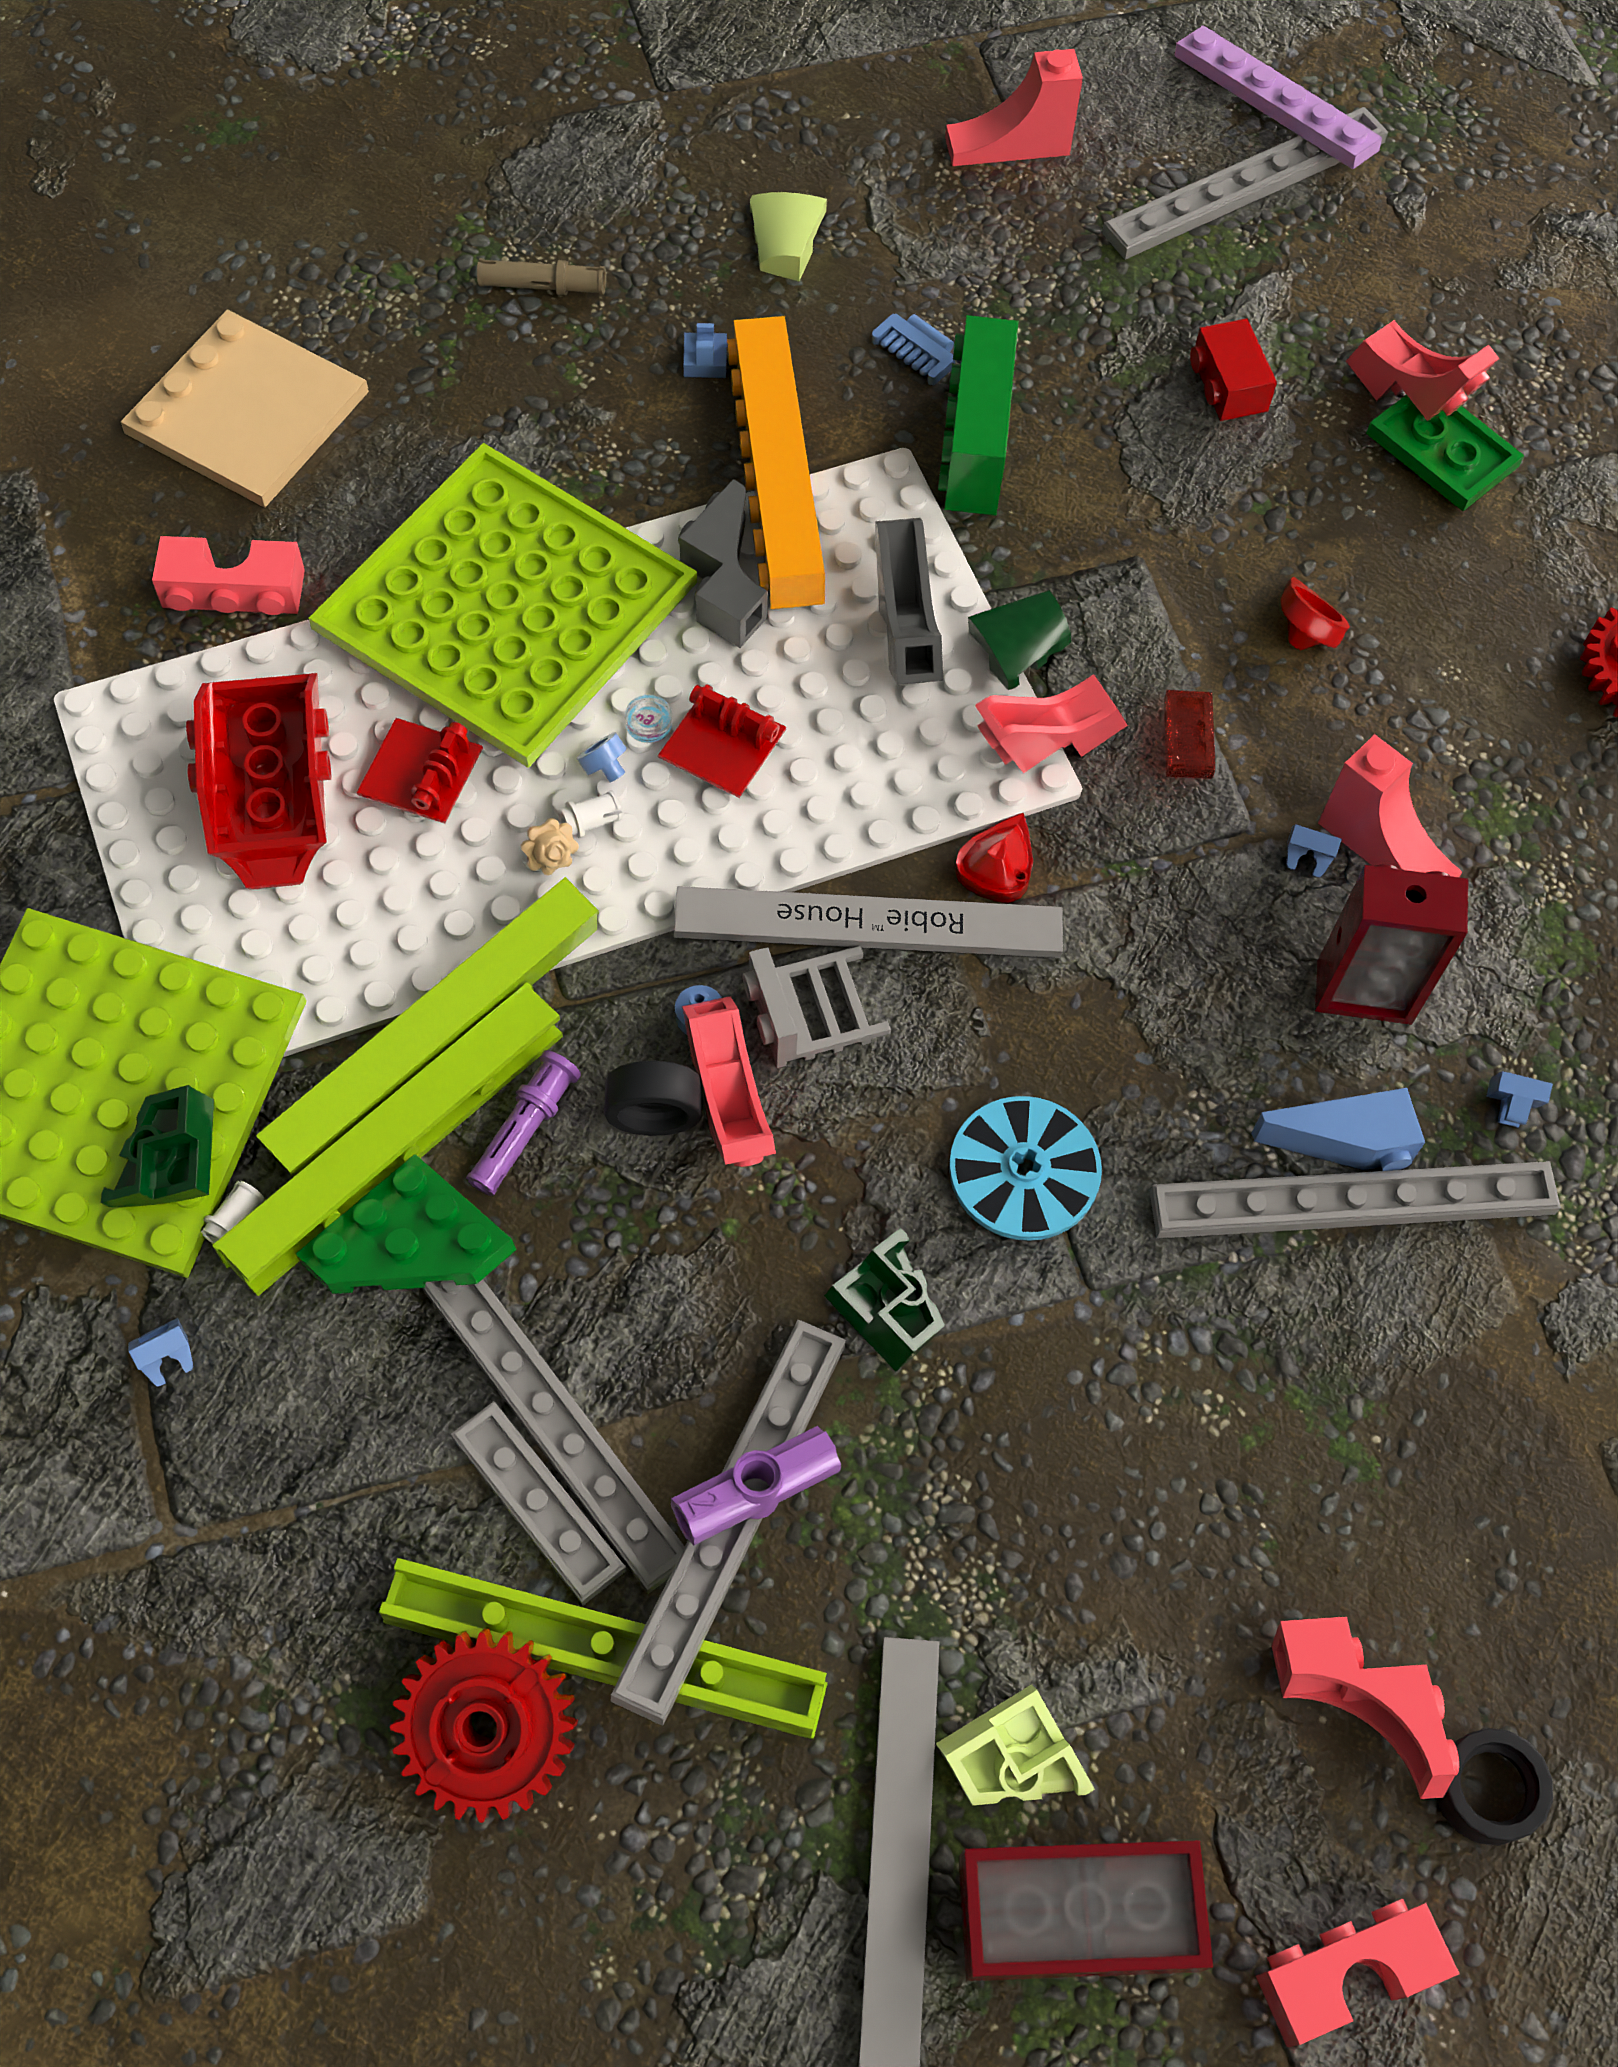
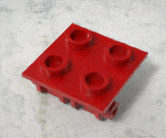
M708 684L704 687L696 685L689 697V702L694 705L662 748L658 758L740 798L786 731V726L775 722L774 717L771 715L765 717L751 710L750 706L746 703H737V699L732 696L727 698L713 691V687Z
M395 718L357 791V795L445 824L483 746L468 741L466 736L468 730L457 722L450 723L449 727H444L439 732Z

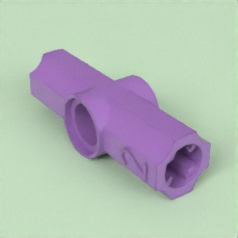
M816 1426L768 1451L754 1450L745 1453L738 1458L733 1468L671 1498V1507L682 1533L694 1546L746 1519H761L769 1516L775 1511L779 1502L840 1472L841 1463L837 1456L835 1445L827 1432L822 1431ZM753 1478L761 1479L770 1487L758 1492L748 1489L743 1483Z

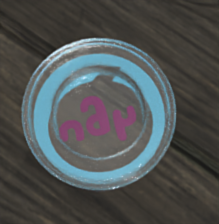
M643 695L633 699L625 710L626 729L632 738L643 743H654L664 739L672 728V711L669 704L664 699L655 695Z

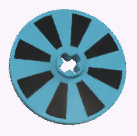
M1016 1096L999 1099L981 1107L963 1123L952 1145L949 1173L952 1188L959 1203L977 1223L1003 1237L1032 1241L1059 1235L1075 1226L1087 1214L1094 1203L1100 1187L1102 1166L1099 1150L1093 1136L1074 1114L1062 1106L1045 1099ZM1025 1159L1034 1162L1033 1171H1029L1026 1176L1017 1173L1018 1164H1022Z

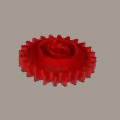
M485 1628L479 1633L476 1644H474L467 1632L464 1631L456 1636L455 1650L443 1640L434 1646L437 1661L425 1654L416 1661L422 1676L408 1674L403 1678L402 1684L410 1691L411 1695H402L393 1701V1706L404 1712L405 1717L394 1721L390 1725V1730L404 1734L405 1740L392 1751L393 1754L408 1755L410 1757V1763L403 1769L401 1774L403 1777L418 1774L421 1777V1781L415 1791L417 1796L429 1790L435 1791L436 1798L433 1809L436 1811L443 1807L447 1801H452L455 1804V1819L460 1820L469 1807L475 1808L479 1823H483L489 1816L492 1807H495L498 1814L504 1820L512 1813L513 1801L517 1802L525 1811L528 1810L534 1803L532 1790L544 1796L551 1790L552 1784L547 1774L561 1776L565 1771L566 1766L558 1758L557 1754H570L575 1746V1743L563 1736V1733L573 1730L578 1724V1719L563 1714V1710L572 1704L575 1697L568 1694L561 1695L557 1692L558 1686L564 1681L566 1675L565 1673L552 1676L547 1674L546 1669L552 1659L550 1654L543 1656L537 1661L531 1657L534 1641L529 1640L520 1649H515L513 1647V1633L508 1631L496 1644L493 1642L489 1628ZM483 1711L494 1718L497 1725L496 1736L487 1738L476 1733L472 1726L473 1712Z

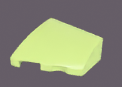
M770 192L752 195L750 199V213L753 215L755 243L758 245L760 271L800 281L813 253V239L826 213L827 199L789 192Z
M1032 1684L936 1743L972 1805L994 1804L1006 1797H1018L1023 1801L1042 1799V1794L1075 1791L1080 1796L1087 1795L1095 1790L1072 1747L1062 1736L1039 1692Z

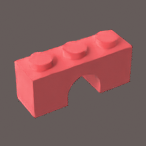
M160 536L152 582L162 608H171L177 611L194 609L217 610L223 613L240 611L262 612L268 615H278L281 613L298 614L305 569L297 542L252 540L247 559L236 567L223 569L215 567L206 538Z
M1400 1899L1372 1911L1371 1914L1376 1922L1374 1925L1356 1932L1352 1921L1320 1934L1319 1936L1324 1946L1304 1955L1300 1945L1297 1944L1267 1957L1271 1969L1257 1975L1256 1978L1286 2047L1304 2044L1353 2022L1343 1997L1342 1984L1347 1970L1354 1963L1366 1965L1379 1975L1391 2001L1407 1998L1459 1975V1971L1426 1903L1408 1909L1404 1899Z

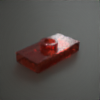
M1166 690L1164 697L1166 777L1213 779L1216 769L1212 692Z

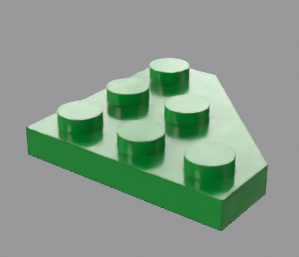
M414 1154L295 1254L301 1264L332 1294L353 1293L354 1287L381 1285L383 1290L425 1288L426 1282L454 1280L456 1286L478 1284L517 1249L512 1238L421 1158Z

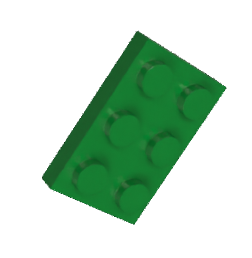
M1407 394L1372 420L1366 432L1368 436L1461 511L1466 510L1515 471L1524 458L1521 452L1464 407H1459L1448 416L1441 411L1427 421Z

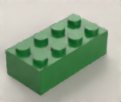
M967 315L964 334L956 333L953 360H959L961 363H952L949 393L957 394V397L948 396L945 427L953 428V431L945 430L941 462L949 463V465L941 464L938 491L946 492L944 510L997 515L1006 459L1019 321Z

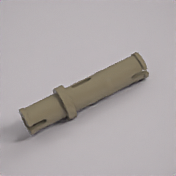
M479 258L477 282L481 287L498 286L556 290L557 295H567L568 291L604 294L606 289L605 266L569 265L566 260H558L557 264Z

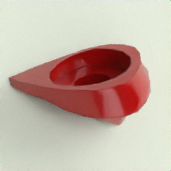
M1293 576L1286 584L1281 597V607L1283 614L1287 617L1289 643L1299 650L1318 644L1337 648L1343 640L1346 631L1350 628L1348 621L1334 607Z
M1024 813L1003 820L995 826L973 836L959 850L955 863V872L958 881L965 888L980 897L996 902L1011 903L1024 895L1029 885L1033 867L1030 834Z

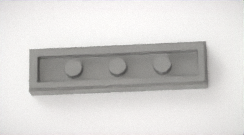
M494 1401L451 1433L453 1441L582 1606L626 1572V1567Z

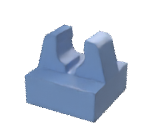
M697 323V333L684 332V377L726 378L727 333H714V323Z
M1296 824L1293 825L1287 841V868L1295 870L1298 859L1302 855L1307 854V851H1312V857L1315 860L1312 876L1321 877L1336 857L1342 839Z
M1502 1071L1491 1077L1486 1097L1501 1100L1498 1123L1519 1128L1520 1124L1526 1125L1531 1108L1536 1109L1549 1103L1553 1083Z
M178 1318L128 1343V1351L136 1367L156 1386L166 1383L165 1377L160 1370L162 1358L167 1355L170 1358L177 1359L185 1373L193 1368L188 1337Z

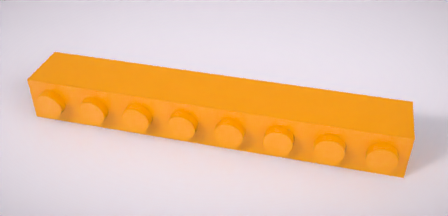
M785 316L734 320V338L727 339V354L729 366L737 365V369H731L733 396L741 395V400H735L737 427L745 426L746 431H739L741 458H750V463H744L746 491L754 490L755 496H748L750 523H759V529H753L755 557L763 556L764 563H757L759 586L768 591L771 609L825 604V570Z

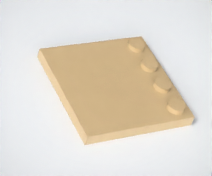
M227 309L123 418L121 425L124 434L265 508L369 391L365 379Z

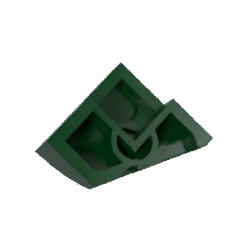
M1050 590L968 617L969 633L989 654L990 671L1007 690L1014 689L1020 685L1019 675L1029 666L1038 670L1047 663V658L1050 655L1060 652L1071 643V632L1058 601Z
M189 1085L145 1097L136 1117V1128L133 1134L126 1139L119 1154L120 1157L128 1161L115 1189L112 1190L104 1187L101 1194V1203L108 1207L146 1206L184 1201L209 1195L214 1099Z
M901 1228L875 1247L863 1262L832 1285L824 1295L895 1372L912 1359L945 1326L937 1306L928 1297V1284L922 1270L913 1271L904 1249L909 1242V1238Z

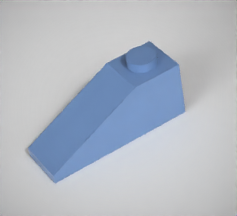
M1407 1088L1262 1112L1252 1130L1254 1142L1361 1170L1382 1167L1383 1171L1404 1169L1412 1164V1161L1425 1144Z

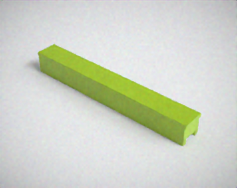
M564 877L259 1132L256 1137L294 1177L526 982L531 985L536 983L596 932L599 910Z
M526 982L216 1241L212 1246L227 1269L230 1267L257 1296L262 1294L299 1262L295 1253L414 1154L419 1158L423 1157L538 1059L543 1051L548 1050L558 1042L563 1035L554 1024L560 1020V1015L533 991V986L530 983Z
M401 1558L396 1560L394 1566L396 1572L386 1602H382L379 1611L385 1624L455 1642L456 1636L466 1631L472 1642L476 1644L479 1633L483 1629L489 1628L493 1642L498 1644L502 1636L506 1632L511 1631L513 1633V1647L515 1649H520L525 1643L532 1640L534 1645L531 1657L537 1661L548 1654L552 1656L547 1668L616 1686L646 1625ZM704 1640L675 1702L814 1740L828 1683L825 1682L827 1673Z

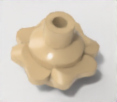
M554 818L547 819L540 826L529 827L527 830L529 839L521 844V850L527 855L529 869L533 871L541 869L545 875H552L558 868L569 867L572 864L570 854L575 853L579 848L578 843L572 837V826L569 823L559 825L558 821Z

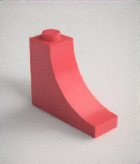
M1075 49L1034 52L1031 66L1024 80L1004 102L976 118L946 125L945 139L952 166L1069 156L1083 80Z
M1374 734L1344 763L1318 824L1335 837L1341 838L1342 843L1372 866L1389 864L1401 870L1424 873L1441 871L1450 876L1460 877L1462 871L1433 843L1422 827L1413 808L1409 791V775L1413 763Z

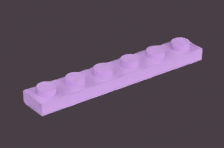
M1201 26L1176 43V58L1351 169L1356 168L1380 150L1381 136L1207 27Z

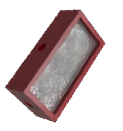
M1389 864L1364 865L1317 960L1315 1012L1412 1025L1468 933V878L1450 876L1441 871L1424 873L1401 870Z
M1200 1840L964 1849L958 1857L966 1981L1197 1973L1213 1968Z

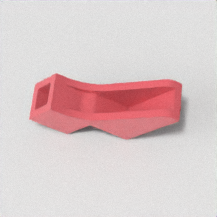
M1094 674L1073 688L1055 696L1034 698L992 695L975 705L984 719L977 726L987 742L995 749L1005 765L1013 760L1023 773L1060 748H1066L1070 744H1073L1082 757L1128 726Z

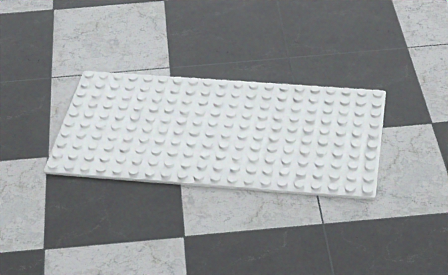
M899 448L810 474L825 570V604L771 609L768 593L767 619L745 644L739 648L696 622V600L694 599V594L699 583L703 580L697 576V584L529 768L468 730L466 734L468 741L482 745L483 749L445 824L359 796L357 791L395 718L441 732L442 728L449 727L450 723L456 721L312 630L309 620L60 691L54 697L56 710L123 937L302 993L307 1002L283 1057L392 1022L564 877L599 910L597 915V931L551 970L674 931L677 886L794 892L991 828L1003 820L1024 813V816H1028L1077 800L1081 795L1082 786L1063 748H1060L1023 773L1013 760L1005 765L995 749L990 746L977 725L983 722L984 719L975 705L983 699L992 695L1037 697L1024 672L1019 675L1020 685L1014 689L1007 690L990 671L989 654L969 633L968 617L990 610L991 607L912 452L907 448ZM754 491L746 493L744 506L746 521L739 565L744 573L759 585L757 563H764L763 556L755 557L753 529H759V523H750L748 496H755ZM706 505L633 525L626 529L680 561L679 534L687 522L695 521L705 510ZM921 518L924 526L933 611L938 630L942 635L943 681L897 685L889 671L887 624L879 612L875 521ZM317 673L319 709H326L329 724V737L321 738L322 751H328L332 774L331 780L323 781L327 843L316 852L302 884L248 889L245 888L239 876L222 859L209 855L207 852L198 795L191 792L188 781V764L195 763V750H191L188 744L186 722L187 720H194L193 701L202 683ZM708 684L713 687V691L727 698L732 696L737 699V703H746L750 706L751 710L765 717L771 715L774 717L775 722L786 726V731L740 798L658 758L662 748L694 705L689 702V697L696 685L704 687ZM640 707H658L669 717V730L660 739L654 741L640 740L633 736L628 728L630 715ZM640 712L633 717L631 726L637 735L643 738H654L662 732V720L666 719L652 712ZM638 716H642L644 718V721L642 723H639L641 719L636 720ZM648 717H653V718H654V722L652 723V725L649 726L648 728L645 727V726L643 725V723H644L645 721H649V722H650L651 719H647V718H648ZM653 725H655L654 729L659 728L656 732L652 730L649 733L647 732ZM616 732L627 748L617 758L625 773L611 783L601 769L587 775L578 762L577 757L600 739ZM609 791L616 793L622 807L617 811L621 810L623 812V819L587 830L584 837L581 838L572 835L579 848L575 853L570 854L572 864L569 867L558 868L552 875H545L541 869L536 871L529 869L527 855L521 850L523 841L529 839L527 836L529 827L540 826L549 818L556 819L560 825L558 810L565 808L567 801L571 800L577 804L606 794Z

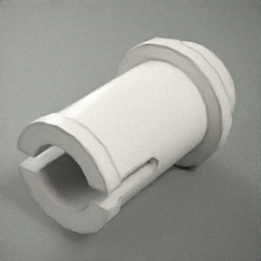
M609 791L606 794L577 804L571 800L567 801L565 808L558 810L560 823H569L572 826V835H576L577 838L584 837L587 830L623 819V812L621 810L617 811L622 807L614 791Z
M237 1181L214 1215H206L203 1219L206 1225L201 1231L202 1235L214 1244L265 1201L264 1196L251 1185L243 1181Z

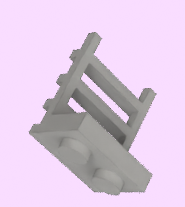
M861 946L777 968L774 966L768 947L749 952V971L742 973L744 988L749 1001H755L759 1013L756 1017L759 1033L763 1044H769L777 1068L786 1066L787 1061L802 1057L805 1058V1061L814 1059L817 1053L833 1050V1053L843 1051V1046L861 1042V1045L871 1043L873 1038L890 1034L891 1029L888 1021L871 1026L868 1025L847 966V962L863 958ZM834 966L856 1030L840 1033L819 970ZM806 974L828 1037L812 1041L790 977Z

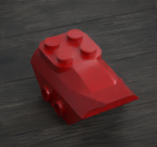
M311 673L202 683L193 701L194 720H187L186 732L189 747L191 750H195V763L188 764V781L191 792L198 795L207 852L209 855L222 859L239 876L245 888L261 889L300 885L304 882L306 872L316 852L327 843L323 781L331 780L332 774L328 751H322L321 738L329 737V724L326 709H319L318 674Z

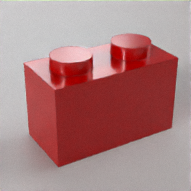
M1248 318L1200 327L1195 347H1192L1190 351L1191 366L1195 373L1200 374L1205 385L1206 400L1209 405H1214L1220 421L1268 412L1277 381Z

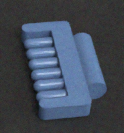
M892 314L872 332V343L874 345L880 344L883 348L888 347L890 353L897 351L896 357L898 359L904 358L906 365H910L916 360L912 364V369L915 371L920 369L921 376L928 374L929 385L937 384L951 371L952 363H955L953 354L950 353L954 342L915 314L911 315L907 321L898 314Z

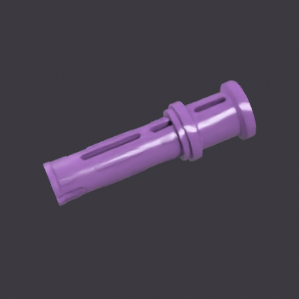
M549 1050L542 1052L539 1057L540 1066L528 1084L520 1085L516 1091L517 1096L515 1098L518 1103L494 1136L478 1163L467 1175L466 1179L473 1187L489 1196H494L502 1180L520 1156L543 1119L548 1120L550 1117L555 1116L558 1111L557 1102L569 1084L576 1083L581 1077V1072L565 1057Z

